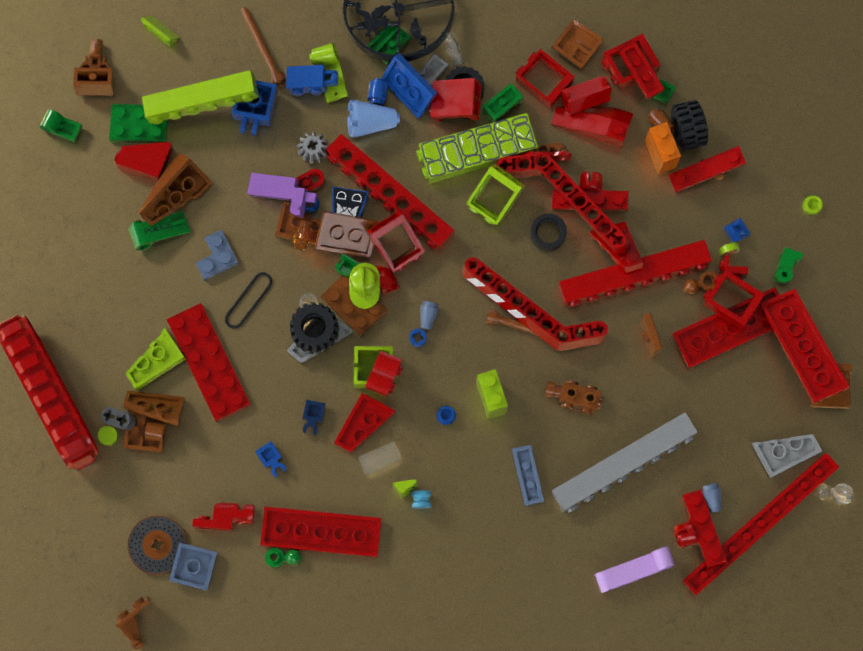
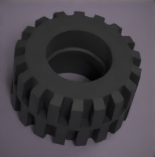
M695 99L673 105L671 120L675 126L674 134L680 148L686 151L706 146L708 143V127L699 102Z
M311 302V305L303 304V308L299 307L296 309L297 312L296 314L293 313L292 321H290V333L293 341L302 351H309V354H314V352L320 354L323 350H329V347L335 344L339 332L335 313L322 303H319V305L315 302ZM311 319H320L325 323L326 330L321 336L311 338L303 332L305 323Z

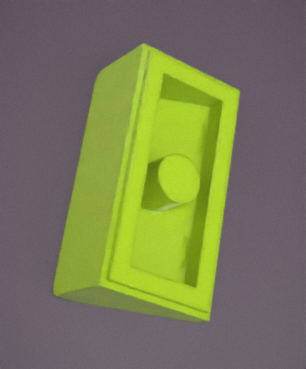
M153 16L141 18L143 27L167 46L172 47L179 39L178 35Z
M413 479L393 482V488L404 499L417 488V481Z

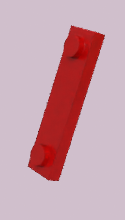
M737 146L671 173L669 178L674 191L677 193L746 165V161L740 146Z

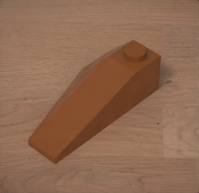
M179 153L167 166L141 206L138 214L152 226L170 215V212L178 207L182 208L188 201L200 197L212 184V181L191 158Z

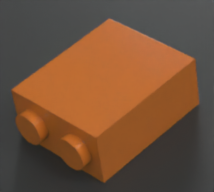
M665 122L649 128L645 144L658 176L676 170L681 155L668 123Z

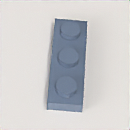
M531 445L513 448L512 454L524 505L529 506L543 503L544 498Z

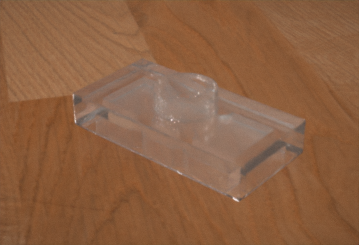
M394 442L358 457L365 475L401 461Z

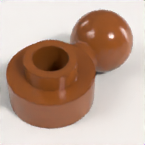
M706 271L701 274L699 281L687 280L684 284V290L688 294L697 293L699 288L704 291L708 289L713 290L716 285L713 281L717 275L712 271ZM706 279H709L711 281L710 285H707L705 283Z

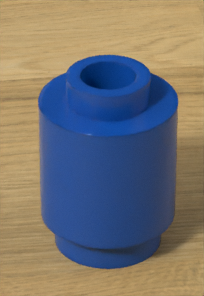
M375 78L374 81H370L367 99L369 103L384 106L388 84L384 79Z

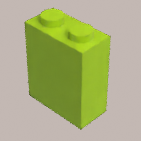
M496 369L478 374L476 385L487 418L492 419L506 414L508 405Z

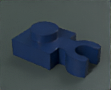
M306 400L302 419L308 422L303 426L304 434H306L307 428L312 427L314 429L313 435H317L318 428L316 422L322 423L325 403Z

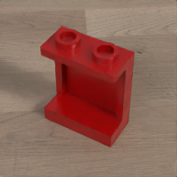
M469 78L433 81L432 88L437 92V95L429 107L431 118L437 122L443 118L462 117L479 120L481 83L478 80Z

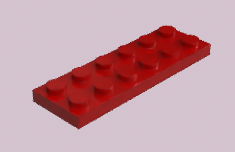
M776 287L763 292L765 294L742 330L721 316L714 314L672 333V337L687 368L690 369L773 331L760 308V304L779 296ZM753 297L727 309L741 318Z
M796 289L760 304L762 312L813 405L849 389L850 386Z
M199 303L166 319L215 421L217 422L250 406L251 404L202 304Z
M265 506L260 546L378 558L382 518Z

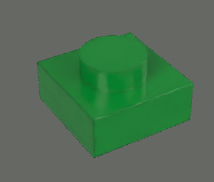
M660 78L659 81L664 91L653 98L667 105L676 87Z

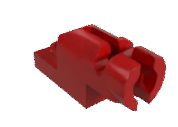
M220 502L214 505L213 520H210L209 516H198V519L193 518L192 527L196 529L233 532L234 523L236 525L253 524L255 506L244 504L243 509L240 511L238 503Z

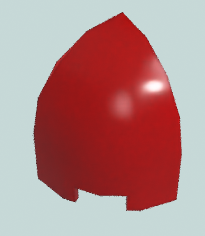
M375 266L379 271L380 289L383 295L400 289L398 280L390 269L385 266Z

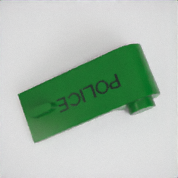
M183 211L170 214L152 226L146 221L138 220L132 222L128 228L137 251L150 248L155 242L191 232Z

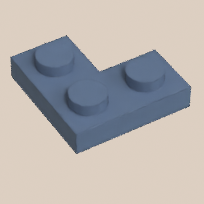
M222 230L205 237L212 255L196 262L204 281L239 264Z

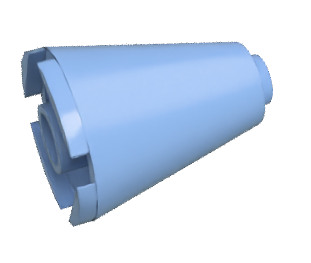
M357 100L349 101L348 111H350V116L347 117L351 138L396 128V125L400 123V114L396 112V109Z

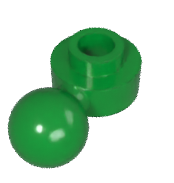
M271 548L265 554V561L273 568L281 567L285 561L290 565H297L301 561V554L295 549L285 554L279 548ZM273 554H277V559L275 561H272L271 559Z

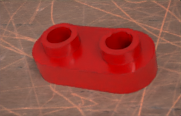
M311 169L297 177L300 180L298 187L305 188L310 193L322 187L325 182L324 174L319 169ZM315 177L319 179L316 183L312 182V179Z

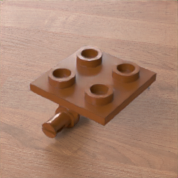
M141 596L133 603V608L129 612L124 610L116 618L118 621L115 626L120 628L131 641L134 649H140L143 646L135 614L149 603L150 599L148 596L145 599Z

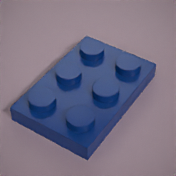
M400 53L394 56L381 77L388 84V88L417 118L424 115L437 95V92Z

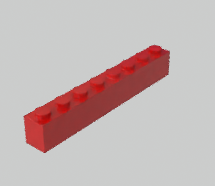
M704 239L642 257L644 268L627 273L618 265L559 281L558 288L564 307L574 308L581 305L580 302L588 301V303H591L605 295L606 297H612L617 295L618 291L624 290V292H629L636 289L635 287L639 285L647 287L654 284L653 281L661 280V282H664L677 274L685 276L691 270H705L712 261L706 241Z

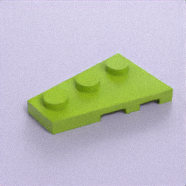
M165 328L160 332L161 335L149 345L150 348L144 355L140 356L125 373L136 391L186 360Z

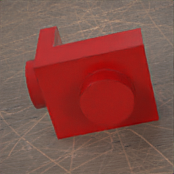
M725 255L723 260H720L719 271H722V274L726 269L741 280L745 279L748 275V267L729 266V255Z

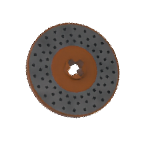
M150 516L134 526L128 538L127 548L130 559L137 568L148 574L160 575L172 571L179 542L187 544L184 531L177 522L165 516ZM154 540L163 543L158 551L156 548L151 547L154 544Z

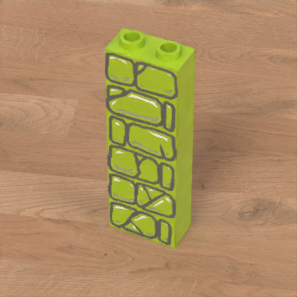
M525 113L420 143L419 150L416 153L419 162L423 161L424 168H422L424 179L428 178L429 184L487 168L494 164L497 165L498 160L503 157L517 156L530 151L537 152L538 145L528 114Z

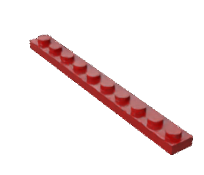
M825 453L722 545L727 560L726 564L707 569L704 561L682 582L696 596L835 472L839 466Z

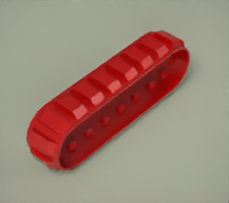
M14 315L1 322L0 343L68 469L81 470L95 462L97 455L100 454L99 449L27 316Z

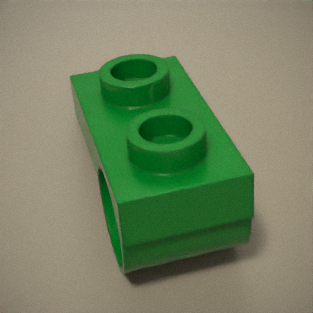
M51 109L47 110L40 124L41 130L74 143L83 127L82 124L65 118L60 113Z

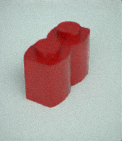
M380 350L365 388L388 397L389 393L393 394L397 384L394 380L397 375H401L404 369L402 359Z

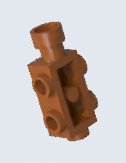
M571 380L564 382L562 387L548 381L544 392L546 397L552 398L553 396L559 398L558 403L562 404L561 407L570 410L573 407L580 408L581 413L589 415L592 412H596L597 408L601 409L603 398L600 397L602 391H598L597 387L586 385V387L579 386L578 382ZM568 391H574L575 395L569 396ZM587 396H592L593 401H588Z

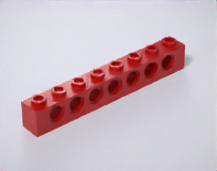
M340 134L326 149L327 159L334 165L337 163L346 176L349 177L351 175L360 188L364 189L365 187L374 200H380L388 212L395 213L399 211L403 213L415 235L418 237L422 236L427 240L426 244L433 250L436 248L440 251L454 236L455 230L344 135ZM346 154L352 156L348 161L342 159ZM363 166L366 168V170L362 173H358L356 171V168ZM377 178L380 182L377 185H372L370 180ZM391 190L394 192V195L386 197L384 192ZM405 202L408 204V207L400 209L398 205ZM419 214L422 216V219L414 221L412 217ZM433 226L437 231L431 234L426 229Z

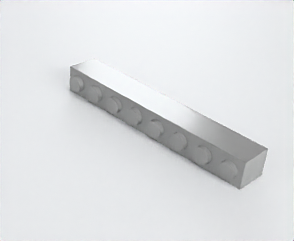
M685 412L553 489L551 494L561 511H568L570 513L579 507L577 504L584 501L587 503L595 498L594 494L601 491L604 493L612 488L611 484L618 481V483H621L628 479V474L631 472L639 473L645 469L644 465L648 462L656 463L662 459L660 455L665 452L668 454L673 453L679 449L677 445L682 442L685 445L695 439L694 435H696L697 430Z

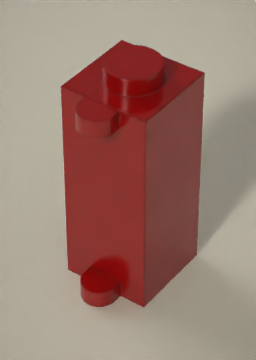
M603 76L561 90L562 105L569 115H573L610 101L612 87L607 78Z

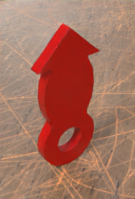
M530 151L521 154L547 153L555 162L559 163L568 162L572 159V154L565 151L554 153Z

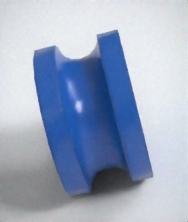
M414 329L409 337L410 343L415 347L423 346L427 339L426 333L422 329ZM417 333H420L421 338H423L419 343L415 342V338H413V335L416 336Z

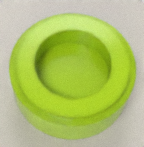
M815 195L808 196L803 202V209L809 215L818 214L823 207L822 200Z
M104 426L98 432V439L103 445L111 446L117 442L118 432L112 426Z

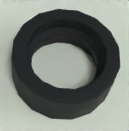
M552 213L538 216L533 221L531 227V240L540 250L554 251L560 248L567 234L563 219ZM544 222L555 223L560 231L559 238L552 243L543 242L538 237V227Z

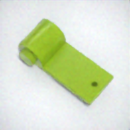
M332 42L312 49L309 57L313 65H324L326 70L338 71V85L327 87V92H324L327 103L349 97L335 44Z

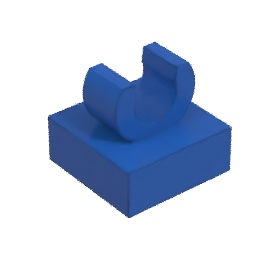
M741 218L724 227V231L732 243L739 242L750 235Z

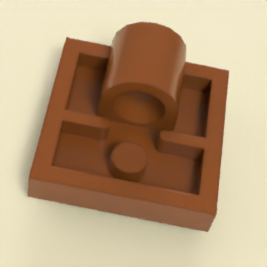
M128 410V413L134 415L136 421L131 430H125L123 448L163 453L167 423Z

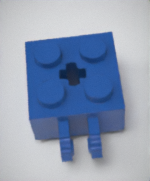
M256 80L259 98H255L251 102L242 101L233 105V119L242 121L240 133H245L248 122L253 123L251 133L255 136L257 135L259 124L271 125L278 95L277 84Z

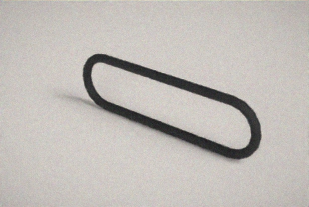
M261 272L252 279L226 314L225 323L228 327L238 328L243 324L270 288L272 278L269 274ZM261 275L267 276L269 284L238 325H230L228 323V316L254 281Z

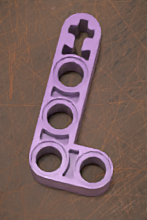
M666 546L650 554L595 574L601 593L669 569L675 565L669 547Z

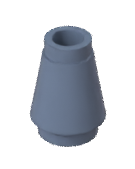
M423 301L422 306H420L421 328L432 330L439 310L437 308L438 303Z
M718 483L704 485L702 493L710 512L721 511V487H719Z

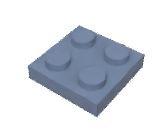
M179 542L169 581L207 591L217 552Z

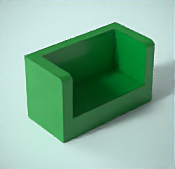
M510 83L483 105L482 113L491 123L497 122L501 116L517 103L518 105L523 103V95Z

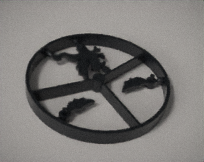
M344 0L343 2L344 22L352 41L366 54L387 62H391L395 55L381 53L367 47L354 35L352 30H368L365 36L371 38V31L375 33V36L377 34L380 35V31H376L377 28L381 29V27H384L383 30H386V26L398 27V54H401L400 17L404 15V12L451 3L449 22L439 38L430 45L426 44L427 38L421 34L417 17L414 18V21L411 23L410 32L413 37L418 39L419 44L424 46V49L410 54H403L402 56L409 62L422 58L436 50L450 33L455 16L454 0H430L404 6L402 3H398L397 0H393L394 3L390 4V6L381 5L376 7L372 11L371 16L369 12L359 9L361 8L360 2L354 3L349 0ZM347 6H355L356 13L364 17V22L357 23L353 28L350 27L347 21ZM394 8V14L398 17V21L388 22L389 18L384 13Z

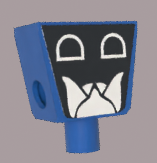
M333 187L332 212L362 217L369 199L368 192Z

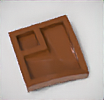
M572 20L551 48L581 70L604 39L579 22Z

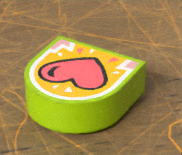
M733 242L722 246L719 249L720 257L739 252L738 243Z

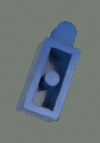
M324 65L287 67L286 89L294 96H302L303 93L320 95L327 92V87L338 85V71L326 70Z

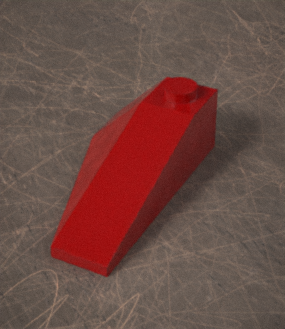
M556 107L551 125L622 148L634 113L613 107H592L569 115L564 107Z

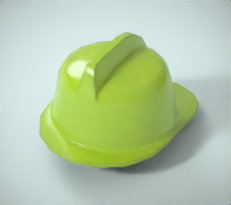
M360 263L350 273V299L358 308H371L379 300L380 275L377 268L370 263Z

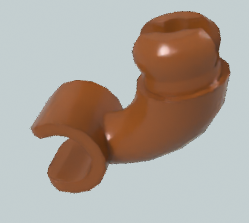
M561 143L543 144L539 147V151L545 149L547 152H569L566 149L567 147Z

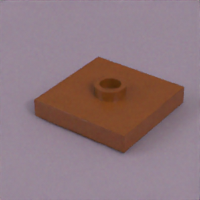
M650 313L643 314L639 323L644 343L647 344L652 359L658 357L662 350V345L652 315Z

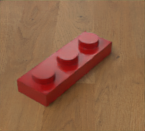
M636 42L619 50V55L647 100L664 91L662 84Z

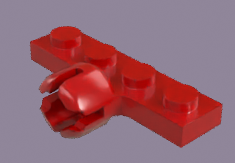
M589 171L583 172L580 175V188L602 211H628L629 191L603 190V177L599 172L592 171V181ZM553 190L552 210L575 211L556 190ZM564 190V192H566V193H569V192L572 191V190ZM579 200L576 205H584L585 200Z
M701 489L683 494L682 499L690 520L674 527L675 538H678V545L682 548L694 544L698 545L707 569L726 564L727 560Z

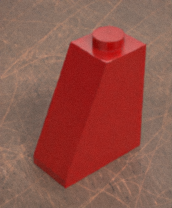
M169 142L122 146L121 150L116 153L115 162L118 169L158 182L168 165L174 148Z

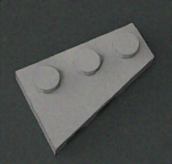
M338 318L339 332L335 343L353 333V330ZM313 319L303 332L308 337L316 338L325 332L326 325L320 319ZM295 342L287 350V353L301 364L318 354L317 352L309 354V351H302L300 347L296 346Z
M813 434L752 443L770 478L822 452Z

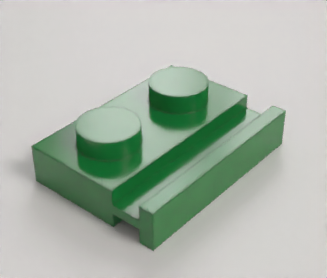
M386 26V30L382 29L380 35L378 34L367 46L381 53L397 55L398 27ZM400 28V46L402 50L412 38L411 35ZM382 61V62H384L386 65H389V64H390V62Z

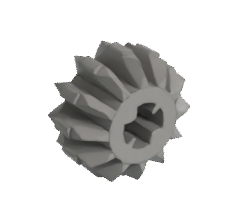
M315 131L312 132V136H309L306 132V139L303 137L299 138L301 143L297 144V149H299L298 155L303 156V161L310 159V164H313L314 159L320 163V156L323 158L327 157L325 152L328 148L326 146L328 141L323 139V134H319L316 137ZM311 145H314V147H316V149H315V150H312V148H310V146H311Z

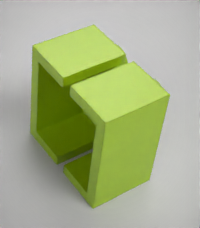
M354 346L355 389H366V382L380 350L393 355V346Z

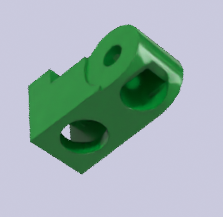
M787 247L783 249L774 274V280L778 285L784 286L791 281L794 263L799 264L803 253Z

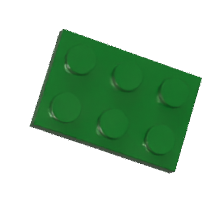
M112 104L109 140L110 142L131 143L166 142L168 120H164L160 124H150L145 118L143 105Z

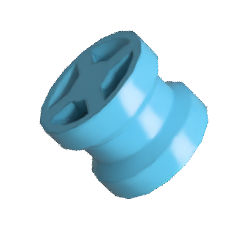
M413 491L412 497L414 502L412 503V508H431V502L429 501L431 491Z

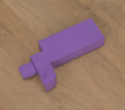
M251 173L248 195L291 201L290 212L296 217L304 218L306 202L316 204L317 199L316 193H310L305 188H298L300 180L297 178Z

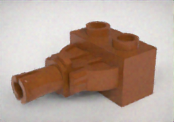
M92 39L89 59L88 55H86L80 68H74L73 86L76 95L114 96L115 79L113 70L108 66L106 56H103L102 60L103 41L97 39L96 46V40Z

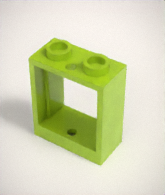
M494 164L490 166L466 204L470 206V210L474 213L482 214L488 223L498 225L502 223L526 186ZM492 177L514 191L499 215L478 201V198Z

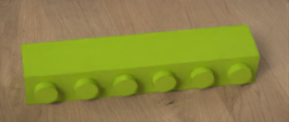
M251 70L142 96L145 118L150 124H160L164 120H177L181 116L197 115L205 110L214 111L218 107H230L242 101L251 102L255 98H259L256 78Z

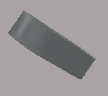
M106 407L101 413V420L105 424L127 431L131 430L135 425V417L130 413L112 407ZM110 414L115 415V418H109ZM122 418L127 419V423L121 422Z

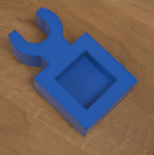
M272 441L255 451L265 468L272 467L271 472L275 478L278 477L276 473L277 468L280 467L284 472L287 471L285 465L278 462V460L282 459V456Z

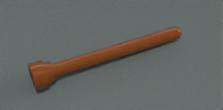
M243 8L242 14L272 73L271 82L277 84V87L282 86L286 83V76L281 71H278L248 8Z
M490 308L485 323L491 325L493 323H500L536 335L521 322L500 316L497 310ZM558 337L559 340L565 341L562 337Z

